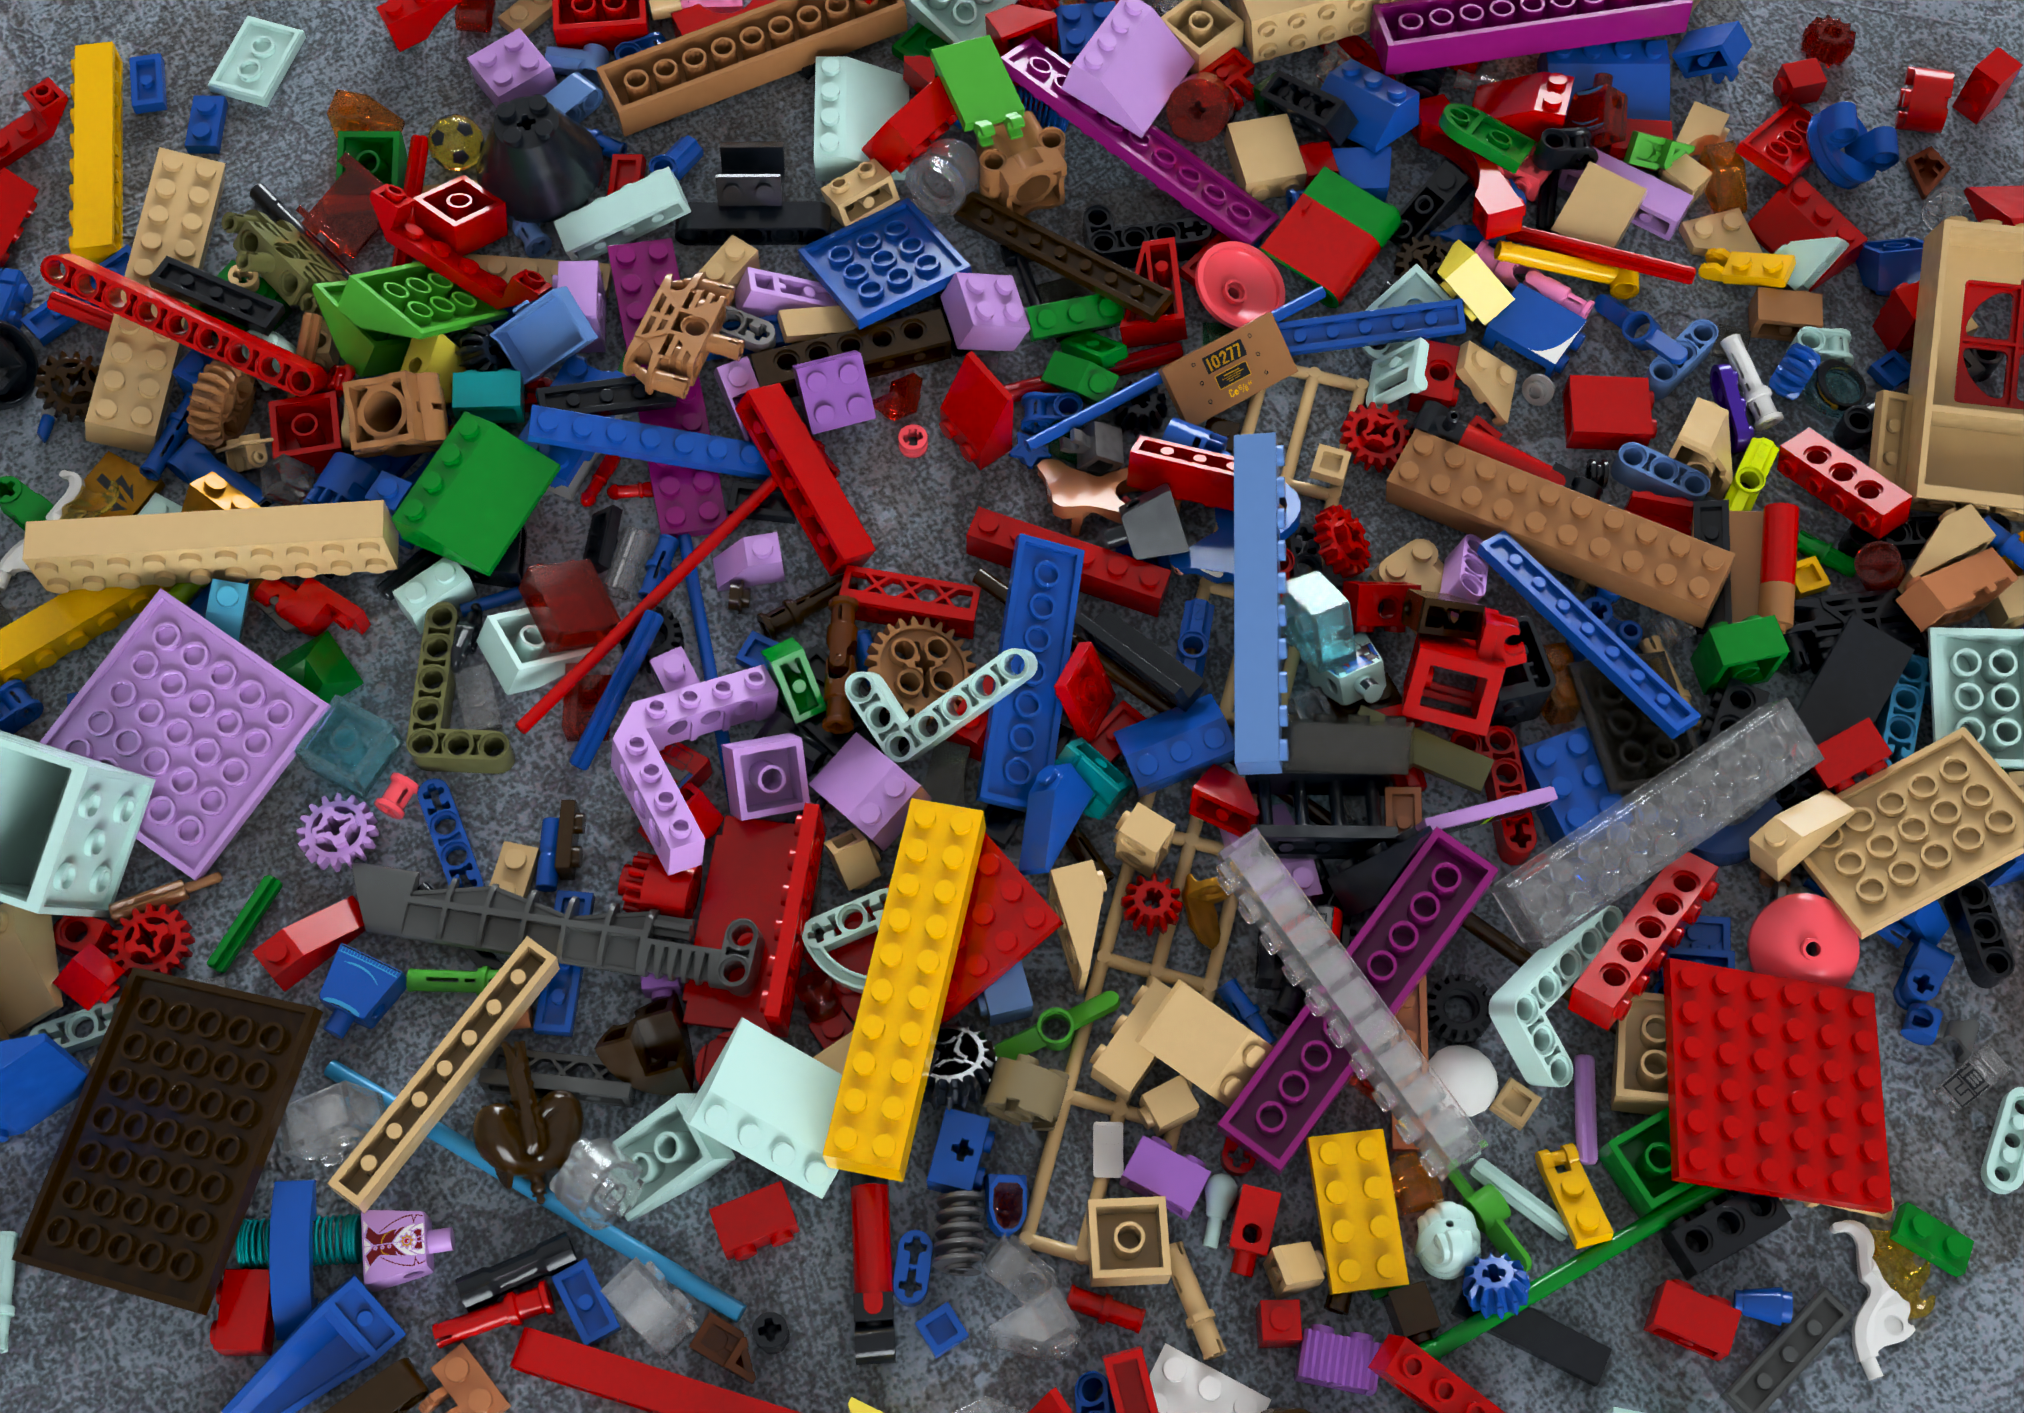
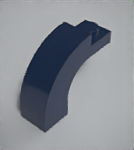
M1681 798L1655 820L1648 833L1673 855L1680 847L1718 867L1729 866L1750 858L1749 838L1770 819L1779 814L1783 808L1772 798L1742 823L1722 826L1702 818Z

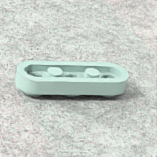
M2017 1087L2002 1098L1981 1167L1983 1183L1988 1189L1997 1194L2011 1193L2018 1189L2024 1181V1114H2020L2015 1109V1104H2019L2024 1110V1087ZM2005 1137L2012 1139L2014 1148L2006 1144ZM1995 1170L2003 1174L2004 1181H2000L1996 1177Z

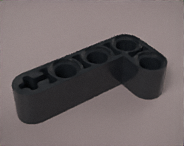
M1103 204L1088 206L1083 215L1082 237L1085 248L1126 269L1136 267L1143 241L1175 237L1178 261L1190 260L1211 240L1212 226L1201 217H1187L1115 227L1110 209Z

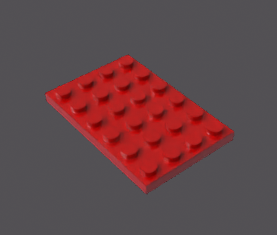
M986 832L940 1024L944 1021L947 1023L1064 924ZM870 906L866 907L865 909L871 916V921L876 920ZM859 912L853 913L844 921L845 928L851 930L858 928L863 922V915ZM838 927L834 929L837 935L842 934ZM878 931L827 953L843 967L853 972L867 975ZM809 952L804 954L803 958L853 1021L856 1022L862 994L849 990L832 980L817 965Z

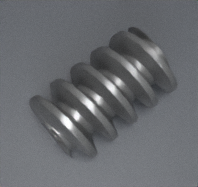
M963 1190L949 1192L937 1197V1206L943 1210L936 1213V1221L942 1225L935 1228V1236L941 1239V1241L934 1244V1251L941 1255L933 1259V1267L935 1269L955 1276L970 1277L981 1274L980 1270L971 1267V1263L981 1261L982 1255L971 1250L972 1247L983 1244L982 1239L972 1236V1232L983 1230L984 1224L973 1221V1217L984 1214L983 1208L974 1205V1201L985 1199V1194L982 1192Z

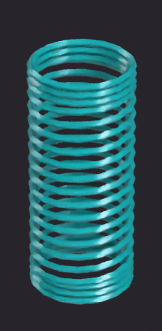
M350 1213L345 1217L342 1214L338 1217L326 1215L324 1218L319 1215L313 1221V1265L315 1267L319 1264L321 1266L326 1264L331 1266L333 1263L335 1265L340 1263L343 1265L346 1263L354 1265L362 1261L361 1215L359 1213H354L353 1215ZM265 1218L261 1221L258 1219L243 1220L236 1238V1257L241 1269L269 1268L270 1219L268 1221ZM340 1219H341V1221H342V1250H341V1254H340V1249H339V1241H340L339 1223H340ZM319 1220L321 1221V1237H320V1241H321V1252H320V1256H319V1251H318V1244H319V1228H318V1223H319ZM326 1220L328 1221V1251H327V1255H326V1251H325V1243H326V1228H325V1223H326ZM333 1220L335 1221V1251H334V1255H333V1250H332V1242H333V1228H332V1223H333ZM263 1223H265V1231H264V1251H265V1256H264V1260H263V1257H262V1251H263V1227H262V1225H263ZM248 1235H249V1252H248V1245H247V1243H248Z

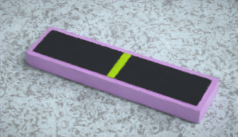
M1549 786L1425 818L1415 827L1419 831L1430 825L1432 832L1438 827L1448 834L1544 809L1557 800L1558 796L1555 788Z

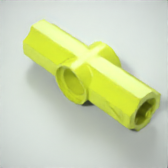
M1753 437L1723 498V500L1729 499L1730 511L1752 510L1779 451L1774 441L1765 437ZM1740 482L1748 484L1752 489L1743 487Z

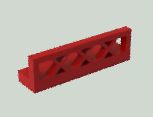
M846 565L839 595L849 596L859 601V610L855 612V620L895 626L898 619H902L908 626L912 616H915L919 625H922L927 617L930 620L931 627L935 628L939 622H942V632L945 634L954 629V637L973 640L981 587ZM852 577L867 579L871 585L864 590L850 589ZM890 584H897L904 589V592L897 596L887 595L883 588ZM925 589L933 590L938 595V598L930 602L921 601L916 594ZM958 595L972 597L970 609L955 606L951 599Z

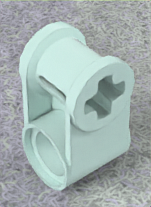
M1805 326L1799 330L1786 350L1787 353L1791 345L1799 343L1804 346L1807 345L1821 355V362L1827 359H1834L1846 365L1852 366L1854 364V357L1849 349L1852 336L1849 330L1843 328L1829 329ZM1829 369V371H1843L1840 369Z

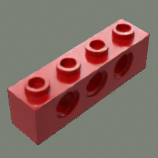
M1810 427L1780 445L1777 465L1779 472L1878 540L1908 521L1913 497L1911 494Z
M1388 1334L1368 1366L1369 1369L1427 1413H1505L1407 1337Z

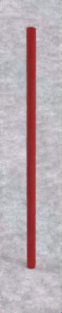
M771 474L515 724L521 733L526 734L639 624L646 610H653L778 487L773 475Z

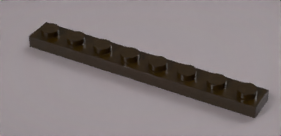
M972 190L952 212L955 221L1153 323L1157 322L1174 301L1173 292Z

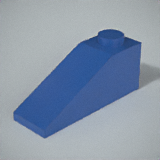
M1071 763L1044 767L1038 773L1037 780L1029 792L1019 863V872L1023 876L1050 872L1094 793Z

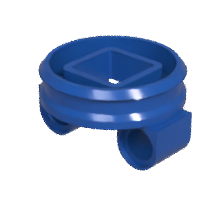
M1842 101L1832 104L1820 111L1821 113L1813 115L1809 121L1806 138L1811 157L1821 174L1837 187L1854 189L1859 184L1871 180L1877 170L1883 172L1899 162L1896 129L1890 126H1880L1868 132L1857 117V107L1852 102ZM1844 147L1845 153L1840 151V149Z

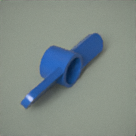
M1600 294L1596 297L1594 301L1596 311L1620 327L1623 336L1636 349L1641 351L1651 349L1670 363L1676 365L1687 361V349L1663 333L1660 324L1649 313L1645 311L1634 312L1609 294ZM1650 323V327L1645 335L1640 338H1634L1640 326Z

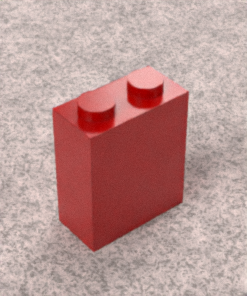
M1569 375L1562 391L1566 448L1619 450L1623 444L1628 442L1639 443L1647 447L1650 440L1656 437L1657 421L1652 419L1651 413L1654 406V392L1649 391L1648 378Z

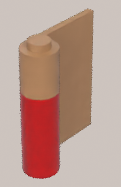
M1771 503L1764 507V511L1729 510L1730 552L1736 554L1731 567L1732 623L1741 622L1752 615H1760L1761 617L1775 615L1782 634H1785L1786 630L1793 628L1800 511L1798 506L1790 503ZM1693 514V520H1692V536H1691V537H1694V514ZM1686 622V627L1696 628V626Z

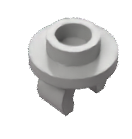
M1542 373L1532 374L1523 382L1522 394L1530 404L1543 406L1552 400L1558 384L1552 382L1549 377Z

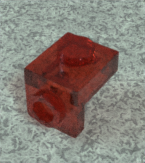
M913 372L892 381L888 394L873 399L874 408L893 421L916 413L921 396L920 391L923 378Z

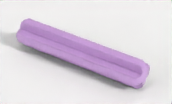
M1580 1054L1576 1055L1573 1060L1576 1148L1581 1165H1595L1598 1160L1595 1058L1592 1055Z

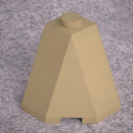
M1697 397L1668 457L1706 474L1711 483L1707 495L1717 500H1722L1733 480L1729 411L1720 407L1715 402Z

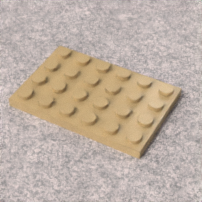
M1962 727L1836 794V797L1855 810V814L1802 860L1800 864L1828 899L1834 903L1844 919L1862 940L2023 854L2024 792L1965 727Z

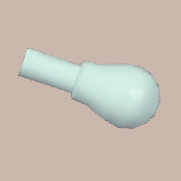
M1225 1173L1214 1174L1205 1185L1206 1216L1208 1221L1202 1246L1212 1249L1218 1248L1223 1220H1226L1228 1212L1238 1195V1185L1230 1175Z

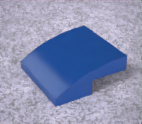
M1700 915L1693 926L1690 924L1686 925L1684 928L1685 934L1676 949L1670 947L1667 951V959L1675 958L1735 969V951H1731V917ZM1663 967L1658 972L1659 980L1663 979Z

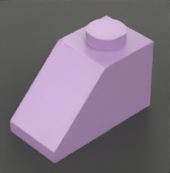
M777 532L743 537L713 558L718 591L730 590V583H741V580L745 582L744 587L785 581Z

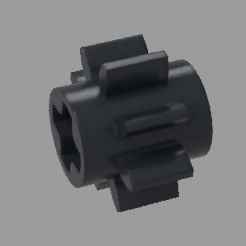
M1797 771L1794 778L1783 775L1782 779L1773 788V791L1777 798L1776 802L1785 811L1816 795L1817 792L1815 790L1819 785L1810 780L1808 776Z

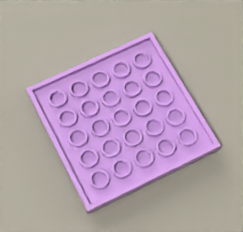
M160 588L39 743L156 779L136 839L196 881L204 877L332 707Z

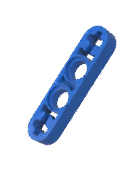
M428 779L421 784L417 795L448 885H450L455 877L460 879L459 888H464L460 875L467 874L472 886H485L450 788L441 779ZM435 790L440 794L439 799L444 808L438 811L431 800V792ZM445 819L454 820L456 826L451 833L442 835L437 832V825ZM464 850L467 852V857L462 864L453 866L448 863L447 859L451 852Z

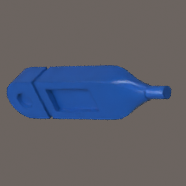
M1459 224L1440 232L1430 231L1431 237L1440 236L1446 242L1451 241L1452 245L1459 239L1470 249H1476L1480 242L1484 240L1477 227L1473 225ZM1506 235L1487 240L1489 242L1488 245L1494 249L1499 240L1510 241L1505 239Z

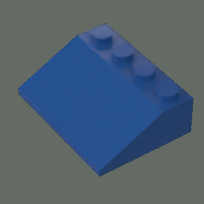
M1627 40L1540 53L1537 61L1538 73L1544 71L1575 77L1563 129L1587 128L1596 125L1595 119L1598 104L1623 97L1625 99L1619 118L1670 121V59L1667 40ZM1613 80L1610 92L1601 93V88L1586 95L1577 94V92L1601 86L1603 81ZM1595 120V121H1593V122H1591V123L1583 124V125L1576 124V123L1573 122V121H1575V122H1579V123H1584V122H1589V121Z
M45 1033L0 1041V1143L8 1141L9 1136L25 1133L78 1098L90 1072L87 1067Z

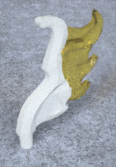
M62 470L59 476L69 482V487L46 515V520L99 517L110 510L118 500L120 494L117 482L112 480L108 490L94 493L85 487V481L80 475ZM24 539L15 544L0 561V591L5 592L11 577L15 576L16 573L22 571L32 573L22 560Z
M1855 1220L1835 1222L1829 1227L1831 1233L1845 1232L1854 1240L1858 1279L1868 1291L1865 1302L1854 1318L1851 1333L1856 1363L1861 1362L1868 1381L1884 1376L1876 1359L1879 1356L1878 1351L1885 1346L1906 1340L1916 1330L1914 1325L1908 1323V1320L1923 1318L1933 1310L1936 1296L1930 1295L1925 1301L1919 1296L1921 1287L1926 1283L1930 1275L1931 1266L1929 1261H1925L1921 1267H1917L1913 1260L1914 1252L1889 1238L1891 1230L1868 1229L1864 1224Z

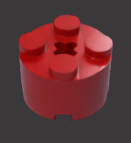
M1908 66L1904 79V85L1908 86L1907 88L1900 89L1897 107H1902L1903 111L1898 110L1894 128L1932 134L1941 133L1949 110L1947 109L1948 100L1952 96L1954 72Z

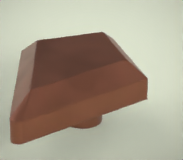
M1932 146L1907 158L1905 162L1923 200L1928 197L1951 169L1948 163Z

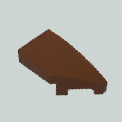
M708 1312L688 1348L750 1384H753L756 1380L749 1355L747 1337H744L743 1331L712 1312Z

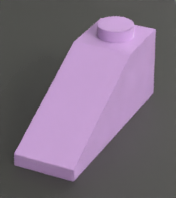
M747 267L734 295L736 309L756 317L776 315L779 310L838 305L820 282Z

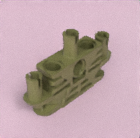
M254 209L248 210L245 214L227 212L223 215L221 223L223 230H226L227 233L238 234L233 243L234 249L238 252L236 256L237 268L241 269V272H258L289 305L295 306L297 304L301 307L302 311L322 314L312 291L313 284L347 281L342 272L290 222L279 220L275 223L266 214Z

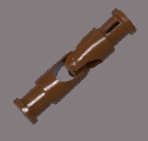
M839 595L834 596L828 601V609L831 611V624L827 626L826 644L830 653L825 663L823 696L827 706L826 718L822 720V728L833 734H845L854 729V721L851 719L852 703L845 693V682L851 674L856 672L854 656L858 639L855 612L859 610V601L849 596ZM832 673L841 678L833 679Z

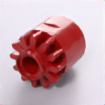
M638 851L637 856L633 857L632 865H624L619 878L618 895L623 896L622 900L625 901L623 910L627 913L646 912L654 908L660 909L661 915L691 920L700 894L702 866L699 865L668 876L657 855Z

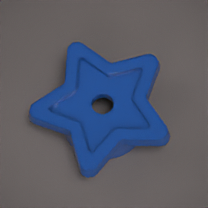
M1018 432L1016 435L1018 445L1009 452L1010 457L1018 458L1028 469H1032L1042 459L1052 457L1051 451L1045 446L1028 452L1024 446V440L1032 436L1022 432Z

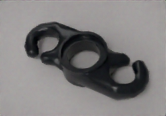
M473 603L471 605V610L473 611L468 613L466 621H459L456 626L450 654L451 669L454 673L461 672L462 666L460 665L465 663L467 655L476 652L478 646L476 640L482 627V608L479 603Z

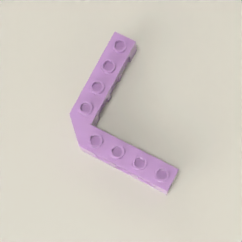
M764 664L632 702L612 739L611 767L668 876L702 865L705 837L659 751L664 750V747L687 739L694 741L697 740L698 736L721 729L724 732L730 730L731 726L755 720L757 722L770 718L776 710L778 688Z

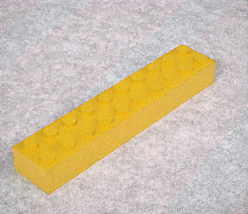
M911 798L822 1154L829 1168L904 1182L986 831L984 811Z

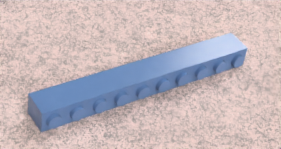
M1276 432L1234 435L1235 765L1239 775L1282 773V761L1289 760L1288 739H1282V727H1288L1287 705H1282L1281 694L1288 693L1287 671H1281V660L1288 657L1287 639L1281 638V626H1287L1286 605H1281L1280 594L1287 593L1286 572H1280V561H1286L1285 540H1280V529H1286L1285 508H1280L1279 498L1286 497L1285 477H1279V466H1285L1284 445H1278Z

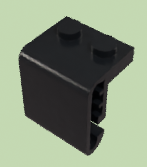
M1527 616L1517 617L1520 635H1511L1505 640L1509 645H1517L1524 642L1527 662L1506 668L1503 677L1505 687L1500 688L1489 726L1500 725L1513 728L1518 723L1538 718L1555 687L1556 679L1534 621Z

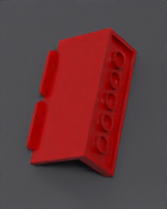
M805 803L803 815L796 816L795 824L759 819L741 821L734 816H725L722 835H716L693 945L722 949L728 925L736 919L746 918L755 923L765 939V948L755 988L744 996L733 995L728 990L710 988L708 982H703L700 986L695 985L694 980L686 983L682 997L683 1003L686 1004L684 1024L734 1031L742 1017L774 1036L788 1038L805 949L802 935L805 923L811 917L827 832L819 804ZM753 933L742 934L737 941V945L745 946L749 944L753 939ZM735 969L730 974L729 981L737 982L741 980L745 974V969Z

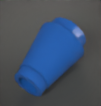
M1782 1287L1735 1289L1733 1308L1742 1311L1741 1314L1781 1326V1323H1791L1793 1294L1789 1291H1783Z

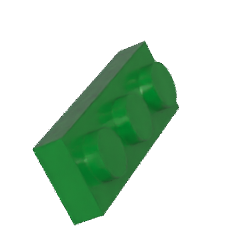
M1099 294L1029 306L1024 309L1030 325L1029 335L1031 342L1120 326L1121 320L1124 319L1123 307Z

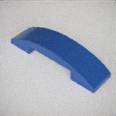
M316 1179L274 1182L270 1218L269 1274L271 1306L277 1340H286L318 1305V1298H314L313 1221L317 1219Z

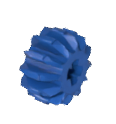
M1799 343L1791 345L1770 378L1769 388L1783 398L1786 397L1792 401L1797 399L1819 366L1821 355L1807 345L1804 346Z
M1490 1251L1488 1258L1485 1260L1475 1256L1474 1266L1465 1267V1279H1463L1462 1289L1473 1312L1481 1311L1485 1319L1492 1314H1497L1503 1320L1506 1312L1518 1315L1519 1306L1527 1305L1528 1292L1531 1287L1529 1276L1524 1271L1520 1260L1511 1261L1507 1252L1500 1258H1496Z

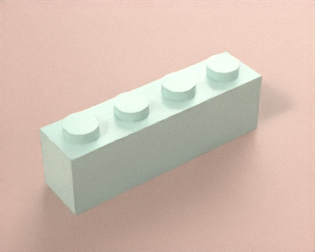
M668 166L664 169L653 171L649 176L635 183L626 184L620 190L606 197L597 198L591 204L572 211L553 222L565 252L572 261H590L607 253V246L626 244L691 213V209L679 181Z

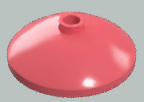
M1237 241L1222 242L1207 250L1198 262L1195 272V285L1198 296L1206 310L1217 321L1235 330L1285 303V286L1278 268L1266 254L1254 246Z
M1794 893L1775 899L1760 911L1750 928L1747 951L1751 968L1755 973L1844 988L1857 968L1860 945L1858 935L1831 900L1810 893ZM1810 942L1816 945V952L1812 956L1808 955L1806 947Z

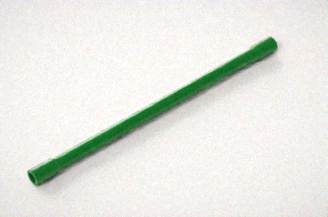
M1696 1185L1613 1234L1612 1240L1595 1244L1530 1282L1531 1287L1528 1292L1527 1305L1519 1306L1518 1313L1668 1226L1675 1220L1721 1195L1728 1189ZM1480 1311L1434 1339L1426 1340L1418 1346L1439 1362L1445 1355L1515 1314L1506 1312L1503 1320L1497 1314H1492L1485 1319Z

